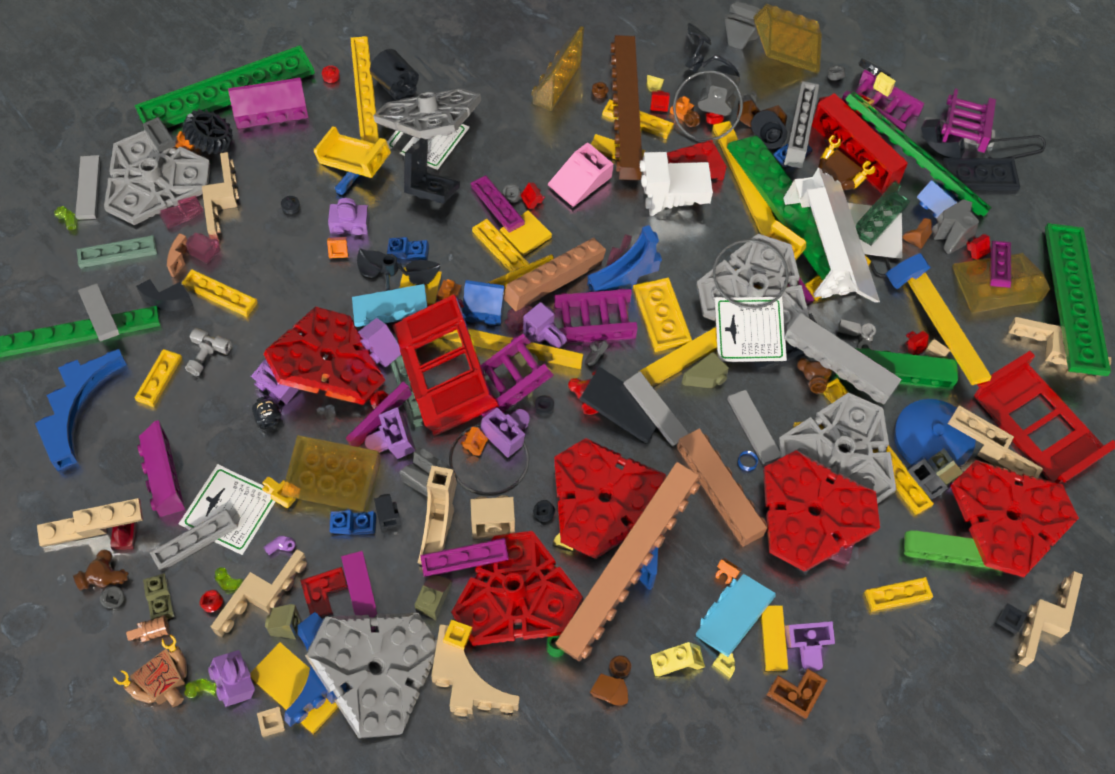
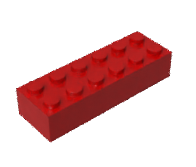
M835 93L820 101L811 126L828 142L832 135H835L832 140L834 144L840 138L841 144L835 149L839 150L862 169L863 164L866 161H870L871 164L867 167V170L874 166L875 172L867 174L866 179L882 195L897 187L908 162Z

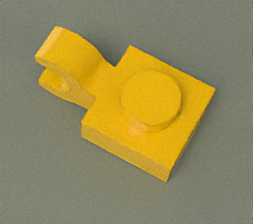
M267 477L262 482L265 485L262 490L271 494L272 500L286 508L292 505L301 492L300 489L285 480L279 484L272 478Z

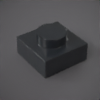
M1007 603L996 623L1017 634L1027 614Z

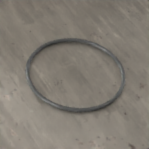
M712 70L701 71L688 77L678 88L673 103L674 117L680 129L689 137L700 141L711 139L713 141L726 136L739 122L743 109L742 94L734 80L724 73ZM704 73H715L730 80L737 89L740 97V111L734 125L724 134L715 138H699L691 135L681 126L676 114V100L681 88L690 79Z
M745 239L729 244L718 254L713 266V279L718 291L726 300L742 308L758 309L771 305L783 295L787 288L789 272L783 256L773 246L759 240ZM754 242L772 249L782 260L786 271L785 284L780 294L772 301L758 306L742 305L727 297L718 285L716 266L719 258L728 248L739 243Z
M481 423L473 425L471 427H480ZM471 427L459 434L452 444L449 454V465L452 469H454L452 464L454 447L458 440L471 430ZM524 441L523 446L526 451L525 469L521 477L513 485L506 489L496 492L477 491L465 485L458 478L454 471L455 478L460 485L476 494L497 495L507 492L514 488L524 478L529 466V451L527 445Z

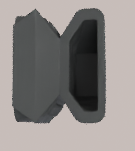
M740 1L731 4L729 14H726L724 19L729 46L743 49L748 41L758 39L764 16L760 8Z
M706 73V88H703L701 91L698 107L702 111L724 116L730 115L736 96L733 94L736 90L735 86L724 76ZM726 74L739 86L740 78L738 76Z
M963 199L944 210L937 218L938 223L931 230L934 240L946 239L943 248L947 254H951L967 245L966 242L973 241V238L976 236L979 220L970 212L972 206L970 201Z
M418 447L414 451L413 464L405 466L399 473L402 482L428 497L427 482L431 466L452 468L444 461L434 457L427 450Z

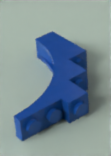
M119 349L108 352L97 359L89 360L83 365L77 359L58 367L66 387L56 389L47 395L54 415L44 417L35 423L50 461L57 471L77 463L73 446V431L75 420L83 402L103 379L127 365Z

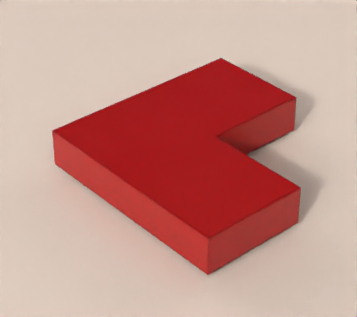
M342 567L300 580L310 615L316 612L321 619L333 615L328 595L348 589Z

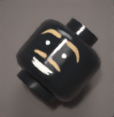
M268 396L258 398L257 402L252 406L255 422L258 425H262L263 428L278 424V420L281 418L278 402L275 399H269Z

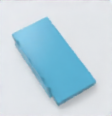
M424 284L352 297L355 327H365L376 318L383 323L401 321L428 307Z
M745 574L738 581L733 578L730 586L724 589L718 601L714 602L708 609L706 616L701 618L700 629L697 631L696 637L729 657L775 598V592Z

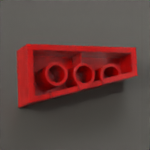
M712 139L667 152L668 164L708 162L711 179L724 180L727 166Z

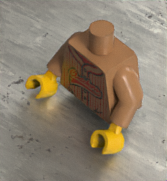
M170 634L173 639L171 644H165L162 638V646L166 649L132 675L128 676L127 672L120 670L125 675L124 679L118 681L113 677V680L117 684H123V688L136 700L149 704L156 702L159 705L168 700L172 707L181 704L184 697L179 690L186 685L184 678L187 676V662L179 646H175L176 639L174 635Z

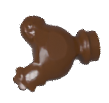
M801 358L797 363V367L800 371H803L805 378L809 381L810 390L817 394L823 393L826 390L827 381L831 376L832 370L823 367L819 361Z
M104 549L98 552L97 558L89 564L86 572L78 571L77 574L73 575L74 581L81 591L87 590L91 584L99 588H106L112 584H123L124 581L128 580L129 573L125 569L120 571L112 570L111 562L113 556L109 550Z

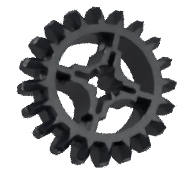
M198 109V111H192V113L186 116L182 134L185 135V140H189V145L195 146V149L199 148L202 152L207 151L209 154L212 152L217 154L229 147L232 141L233 129L230 128L229 123H226L225 118L222 119L220 117V114L216 115L213 111L208 112L207 109L204 111Z

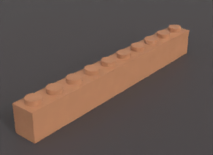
M676 462L555 643L558 648L579 662L582 658L586 659L592 650L591 644L595 639L599 640L605 630L603 626L607 620L611 621L617 612L616 606L619 602L623 603L629 594L628 588L632 583H637L641 576L640 570L644 565L648 566L653 558L652 552L655 547L659 548L665 540L663 535L667 529L671 530L677 521L675 517L679 511L683 512L689 503L687 499L699 489L698 474Z

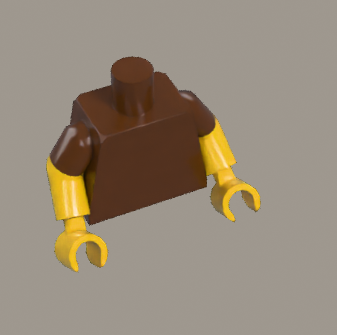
M832 135L829 139L830 146L829 148L826 147L818 167L822 169L824 174L827 173L832 176L834 181L838 180L841 182L843 190L856 189L867 178V174L875 172V167L872 166L871 169L867 170L871 162L866 161L862 169L836 149L834 151V148L840 146L841 140L839 138L836 144L832 143L835 135Z

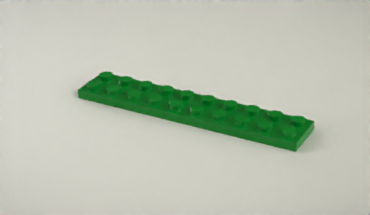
M301 45L134 106L143 124L159 117L164 126L169 128L184 122L186 116L192 113V111H198V109L204 111L207 109L208 112H212L231 105L228 88L304 78L315 74V71Z
M757 135L729 142L727 149L781 224L806 241V248L802 253L820 278L824 280L831 271L811 207L802 208L801 203L785 205L783 198L793 182Z
M1047 223L1045 234L1068 372L1109 376L1111 368L1084 228Z

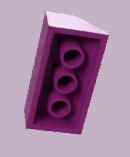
M301 78L228 88L237 129L308 118Z
M157 420L139 436L140 444L137 447L140 456H143L145 461L141 463L145 475L148 474L149 480L145 482L148 492H152L153 496L150 499L151 508L153 511L156 510L160 517L183 511L185 506L169 439L160 421Z

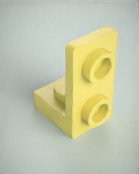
M691 642L651 655L654 674L658 677L685 667H691L696 670L705 667L700 646Z

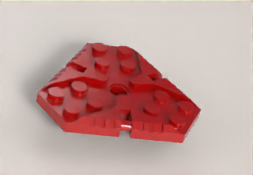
M316 306L264 352V356L278 384L313 393H318L319 389L326 391L325 396L364 405L385 382L379 367L370 356V351L360 342L362 337L358 333L359 331L355 327L351 316Z
M585 438L554 457L556 493L560 499L557 504L560 543L597 559L625 540L666 479V474L638 461H634V459L621 457L622 454ZM617 465L623 466V470L617 468ZM568 496H575V499H568ZM607 498L609 499V501L603 502L600 499ZM627 520L629 524L625 526L623 521Z
M795 450L765 466L763 469L766 507H769L770 510L767 512L769 553L805 572L838 554L841 547L846 549L877 532L880 529L876 491L857 483L855 480H851L849 477H845L841 473L836 474L832 472V469L828 466L826 467L824 464L818 463V461L812 460L810 457ZM826 479L834 481V484L827 482ZM778 507H784V510H778ZM809 511L815 512L817 516L812 515Z
M975 460L950 486L965 522L970 521L972 524L969 531L984 565L1020 577H1025L1051 549L1050 546L1053 547L1079 519L1063 484L1043 480L1024 473L1019 475L1013 470H1007L1006 468H1000L999 466H993Z
M533 531L495 535L491 541L505 538L509 560L477 566L475 569L477 575L475 578L470 577L451 611L452 616L457 622L472 627L469 641L473 646L515 641L516 638L522 637L524 640L538 637L544 638L546 636H561L583 603V596L562 568L555 566V559ZM515 625H522V628L515 629Z

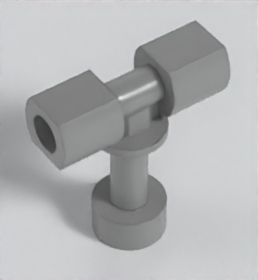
M194 328L190 334V339L193 343L199 344L201 350L195 360H189L185 369L189 373L199 376L203 370L201 364L207 354H212L214 351L228 354L232 347L231 341L220 336L216 338L210 337L208 332Z

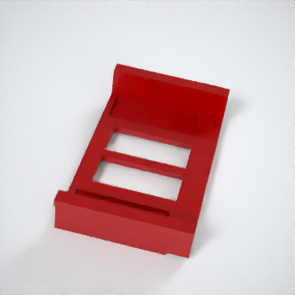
M455 294L393 325L401 356L424 425L432 431L434 436L499 407L497 399L489 391L461 311L464 304ZM455 330L458 331L462 343L461 347L420 365L416 352L417 348ZM465 353L470 370L428 389L423 372Z
M1028 351L991 374L990 381L977 384L979 389L974 397L1003 431L1014 436L1012 442L1025 457L1043 468L1041 472L1049 481L1059 484L1065 483L1115 449V441L1112 440L1103 445L1029 365L1035 355ZM1042 394L1055 410L1022 430L1009 414ZM1061 414L1075 430L1044 451H1041L1028 435Z

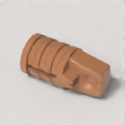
M163 615L160 618L137 623V629L126 632L128 640L132 641L141 638V642H146L152 638L169 635L170 627L166 616Z

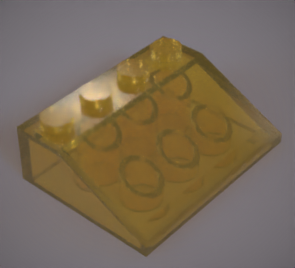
M765 4L755 15L754 21L766 56L818 73L820 71L822 39L819 23L814 19L811 20L788 10L780 9L777 6Z
M580 26L562 46L561 50L556 52L553 62L549 63L546 73L541 75L539 84L534 86L532 90L533 104L550 111L554 109L582 64L584 27Z
M1023 253L1011 255L1010 288L990 286L991 258L952 265L971 313L1039 302L1044 299L1050 290L1044 274Z
M297 435L281 495L364 512L377 477L381 455L375 450Z

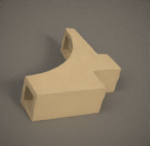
M431 466L427 482L426 522L418 564L422 565L420 555L444 550L448 529H450L453 518L454 506L452 503L457 486L452 469Z
M440 625L431 677L432 682L436 683L437 686L449 687V685H453L450 711L454 712L457 716H467V714H473L474 705L478 706L477 708L481 710L499 708L501 712L513 713V710L518 711L519 696L502 692L480 678L469 664L463 649L443 643L448 625Z

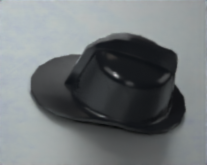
M765 110L753 117L751 122L752 131L755 136L757 135L763 141L767 148L776 149L785 143L788 131L774 112Z

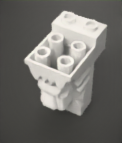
M667 152L644 153L643 160H640V172L644 173L641 183L642 187H644V194H647L648 197L645 200L646 209H649L650 216H654L665 207L670 209L673 206L678 207V205H693L694 202L698 204L711 202L713 191L708 162L668 164Z

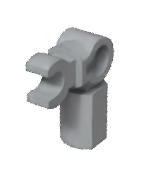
M840 319L837 332L852 336L859 335L860 343L857 348L873 349L871 343L876 333L874 325L867 323L861 326L860 323Z

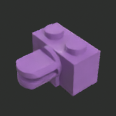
M350 198L339 199L337 204H330L328 218L330 233L338 235L368 234V205H356L354 200Z
M540 302L524 315L523 334L530 342L542 344L547 341L552 347L560 348L561 345L567 342L566 336L554 324V312L550 307Z
M378 318L358 332L362 337L360 342L367 350L371 351L370 356L376 364L381 363L386 367L401 355L399 344L387 325Z
M266 359L251 376L256 381L254 385L263 392L265 390L269 391V396L278 403L281 400L287 405L299 390L278 384Z
M398 407L380 414L379 418L382 426H379L380 431L367 436L365 439L366 447L373 454L389 449L399 459L416 450L406 417Z
M496 408L482 418L480 430L508 458L522 447L525 433L522 431L528 427L530 417L522 409H518L510 415H505L500 409Z
M833 622L784 626L787 648L800 647L802 667L813 672L819 671L824 664L822 645L835 644Z
M237 650L214 657L208 671L211 680L216 682L217 696L220 701L223 700L225 707L251 699L255 688L240 651Z

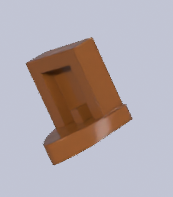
M924 218L916 230L905 232L902 238L909 244L922 249L932 233L931 219Z
M600 674L590 693L594 697L614 705L627 704L628 690L625 681L622 678L616 679Z

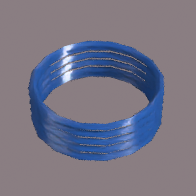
M743 451L738 457L739 467L745 471L755 469L758 464L757 455L751 451ZM744 454H750L756 459V465L746 467L741 463L740 457Z

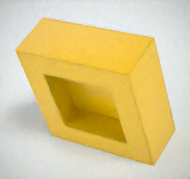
M451 620L443 638V643L464 650L472 627Z

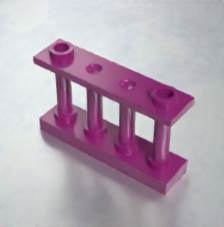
M864 70L859 82L861 85L855 92L863 94L867 88L876 92L871 98L875 101L873 107L904 133L907 126L905 124L906 120L911 114L919 117L925 103L895 86L888 97L873 88L877 76ZM846 90V92L842 96V100L847 105L849 102H847L845 99L851 93L848 90ZM881 97L891 101L883 111L874 106ZM897 105L906 110L899 119L889 115ZM860 113V115H858V116H859L861 119L865 120V119L861 116L862 113Z
M955 88L953 95L949 94L946 105H949L946 123L943 124L941 134H943L942 141L946 142L949 134L974 140L978 143L977 151L985 153L991 139L996 99L989 98L987 104L984 103L983 105L957 98L958 89ZM955 105L979 111L980 114L955 108ZM954 115L979 121L980 124L955 118ZM952 124L968 128L971 130H975L979 134L952 127Z
M631 289L555 295L554 307L562 309L564 328H559V330L566 336L567 342L565 344L635 339L638 329L637 322H629L626 305L631 300ZM618 303L621 323L611 324L607 304ZM600 305L602 325H591L588 306ZM580 306L583 326L572 327L569 307Z
M524 334L514 337L511 343L481 364L484 376L488 375L500 393V397L497 398L499 407L496 408L500 409L503 413L554 376L545 364L538 365L526 348L531 342ZM519 351L532 369V373L527 377H522L510 360ZM503 363L516 381V385L510 389H506L494 371ZM492 409V410H490V411H488V412H486V413H484V414H481V415H482L483 418H484L486 415H488V414H489L490 412H492L494 409Z

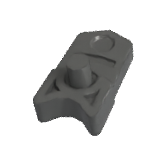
M605 340L601 343L597 341L590 345L591 351L585 362L589 366L596 364L600 357H604V352L609 344Z

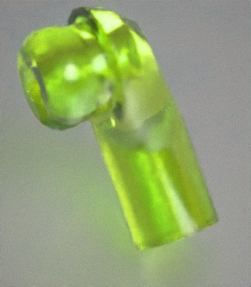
M64 206L57 207L54 211L55 217H59V219L64 218L68 230L76 229L75 214Z
M223 567L215 571V581L224 590H237L244 581V579H232Z
M206 679L194 680L185 686L186 690L184 693L189 698H194L197 692L200 691L213 696L217 695V685Z

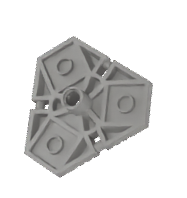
M461 88L438 93L425 92L417 97L385 103L373 115L374 121L382 126L401 131L416 138L431 139L436 135L446 136L455 132L479 105L481 95Z
M145 130L113 144L109 170L112 178H108L104 208L106 212L133 225L149 219V217L155 216V214L168 210V207H175L186 200L188 201L191 198L202 195V186L209 184L210 161L182 147L176 149L173 146L159 153Z
M757 234L751 239L773 246L783 256L788 267V284H790V287H787L781 296L786 336L788 329L800 314L809 318L802 285L797 283L800 277L792 245ZM746 242L730 255L729 261L724 260L716 266V279L720 289L729 298L777 297L784 287L786 271L782 260L772 249L759 243ZM736 266L738 270L735 271L732 267ZM712 269L699 279L696 285L703 317L716 321L715 297H724L720 294L714 283ZM754 285H759L762 289H757Z
M847 393L819 411L816 418H808L779 437L781 458L797 450L812 460H816L826 467L828 466L832 469V472L836 474L841 473L845 477H849L851 480H855L857 483L876 491L877 504L896 491L891 453L886 451L889 441L883 407ZM821 424L824 429L821 430L818 425ZM839 447L846 448L848 452H842ZM872 449H878V453H873Z
M419 613L377 614L375 617H369V615L325 617L305 657L328 692L333 691L338 698L335 700V703L358 738L400 735L404 731L416 700L420 695L418 690L424 685L434 663L437 640ZM370 626H375L376 633H371ZM369 663L376 666V674L369 670ZM406 680L412 682L411 687L405 685ZM343 683H346L350 689L346 693L340 686Z

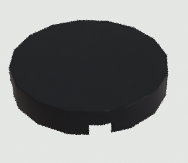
M863 58L858 63L860 67L868 70L875 76H878L881 72L889 77L891 76L884 69Z

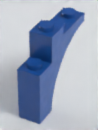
M650 225L642 227L641 234L635 244L621 258L606 268L588 275L587 286L590 292L632 289L633 285L637 284L640 276L659 271V266L662 262L661 255L656 250L659 239L657 233L653 232Z
M316 612L298 624V636L303 641L307 651L323 621ZM311 664L303 691L285 711V721L290 727L295 723H301L313 708L318 709L321 707L326 698L331 704L338 699L333 691L328 692ZM346 683L340 685L345 693L350 690Z

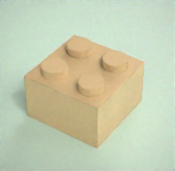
M501 495L496 498L481 496L471 499L473 539L493 538L495 535L515 533L513 497Z

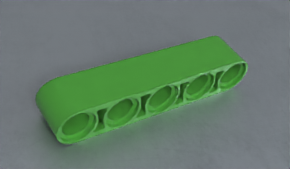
M907 531L904 534V554L906 556L989 568L984 565L975 542L971 538L922 531Z

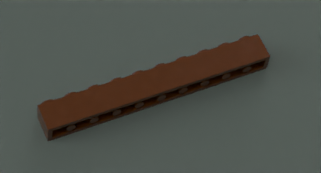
M615 35L614 42L610 44V53H613L611 55V65H614L611 70V78H614L612 80V91H615L612 103L616 104L613 107V117H616V120H614V131H617L614 135V144L618 145V147H615V158H618L615 170L619 172V179L641 180L640 160H642L635 36Z

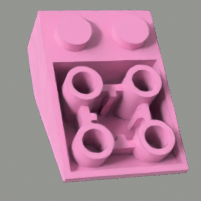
M587 142L574 152L551 179L548 186L574 207L612 178L613 163Z

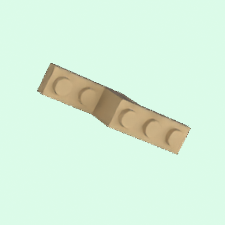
M228 152L220 153L224 183L202 186L207 231L211 242L219 241L218 233H221L220 224L216 222V218H219L218 210L237 207L236 200L239 199L238 189L234 188V185H237L236 175L232 174V170H235L233 159H229Z
M1019 317L1014 318L1009 326V333L1020 337L1034 338L1038 341H1047L1045 361L1067 365L1060 326Z
M958 406L948 422L952 427L982 443L983 445L977 456L994 466L1013 470L1019 475L1024 473L1036 478L1039 477L1043 470L1040 466L1008 449L1014 436L965 408Z
M137 498L73 512V518L37 525L39 545L45 547L107 534L106 528L143 521L141 500Z
M297 549L272 584L250 572L211 625L214 633L220 637L228 633L234 626L236 617L245 611L247 602L252 603L269 614L272 608L278 607L281 603L282 595L285 591L291 589L294 584V578L298 573H302L306 567L307 560L304 553Z
M1074 571L1069 577L1064 578L1061 588L1064 589L1063 595L1059 597L1057 605L1041 599L1034 605H1030L1027 616L1030 617L1029 622L1026 623L1022 635L1025 636L1024 642L1020 644L1017 655L1020 656L1018 664L1027 667L1034 661L1041 631L1060 638L1070 631L1083 574Z

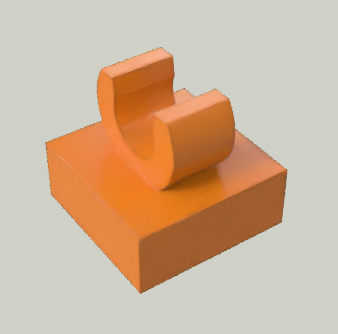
M685 96L680 97L676 101L677 117L683 121L687 111H693L695 106L689 103L690 99ZM672 106L670 108V113L674 115Z
M179 131L176 137L175 148L182 147L194 152L195 146L189 145V140H185V135L182 134V131Z
M347 237L327 239L329 258L348 257Z
M449 279L447 281L443 280L437 294V299L443 300L454 294L459 297L462 285L456 284L455 281Z
M471 427L470 432L465 433L467 437L465 442L461 441L460 444L465 449H469L473 455L480 456L488 438L478 427Z
M723 558L717 566L720 570L716 573V578L725 573L728 576L725 584H729L733 577L737 578L742 569L726 558Z

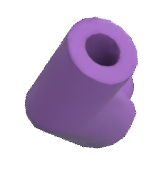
M278 536L263 548L268 555H271L278 549L292 551L296 546V542L291 537Z

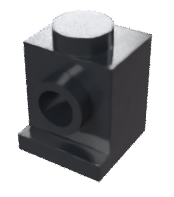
M383 494L378 498H374L380 529L401 525L397 503L392 502L391 495Z

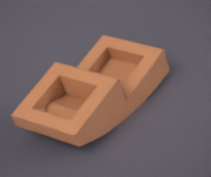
M180 233L174 240L167 258L168 270L174 278L185 265L183 255L190 247L186 236Z

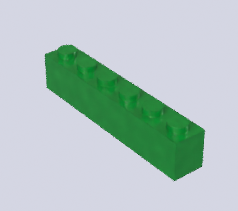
M855 348L901 378L902 380L899 384L952 390L958 381L957 361L947 357L936 358L928 355L918 356L911 355L910 353H893L887 350L876 351L869 348Z

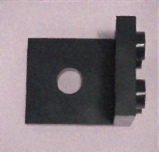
M420 138L405 152L404 193L418 196L421 199H430L436 203H445L460 188V181L427 173L428 139Z

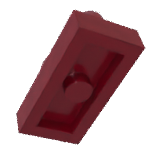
M137 522L112 527L110 544L112 550L134 549Z

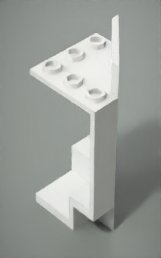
M819 167L813 177L795 179L783 198L785 205L801 203L802 208L811 207L831 268L829 274L814 292V297L822 296V298H827L833 294L846 295L856 291V293L875 303L880 302L841 182L838 180L834 181L832 176L827 173L824 174Z

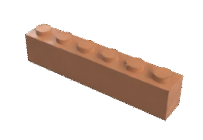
M592 238L508 283L504 300L515 311H518L601 265L606 249L595 238Z
M699 428L680 438L677 444L678 451L690 469L699 475L700 484L741 546L744 547L763 537L767 529L763 517L758 516L753 502L746 498L742 486L735 482L730 468L723 464L719 452L710 445L708 436L703 434Z

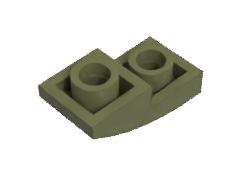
M165 573L143 579L150 618L153 620L163 615L167 619L175 617Z

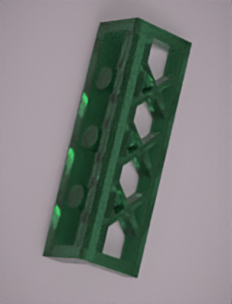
M894 182L857 222L856 230L860 240L872 246L909 205L910 200L898 194L901 184ZM894 199L901 202L902 205L894 206ZM884 211H892V216H885ZM882 221L883 226H875L874 222ZM865 232H873V235H874V236H873V238L871 239L870 237L866 236L864 233H865Z

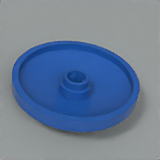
M937 399L918 400L906 406L898 416L893 432L898 451L910 464H913L922 456L928 460L944 448L961 468L971 457L976 440L948 424L957 407Z

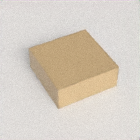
M934 339L929 344L925 354L930 357L943 358L947 357L950 350Z
M280 707L257 713L263 737L285 731Z

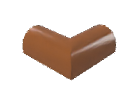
M807 669L797 687L778 675L771 685L767 696L807 719L827 679Z

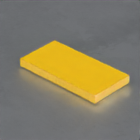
M669 277L633 285L632 289L655 352L680 347L692 341Z
M279 642L250 672V678L287 710L303 691L310 668ZM326 698L321 707L318 709L313 708L308 712V716L301 724L314 735L338 708L335 702L331 704Z

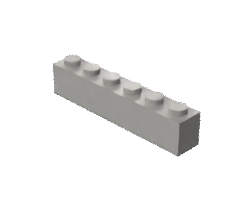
M804 81L801 83L784 165L798 168L803 166L819 84Z
M803 314L797 317L784 338L790 345L798 347L808 357L816 359L823 367L831 369L841 379L849 381L855 388L864 391L873 400L884 405L902 380Z

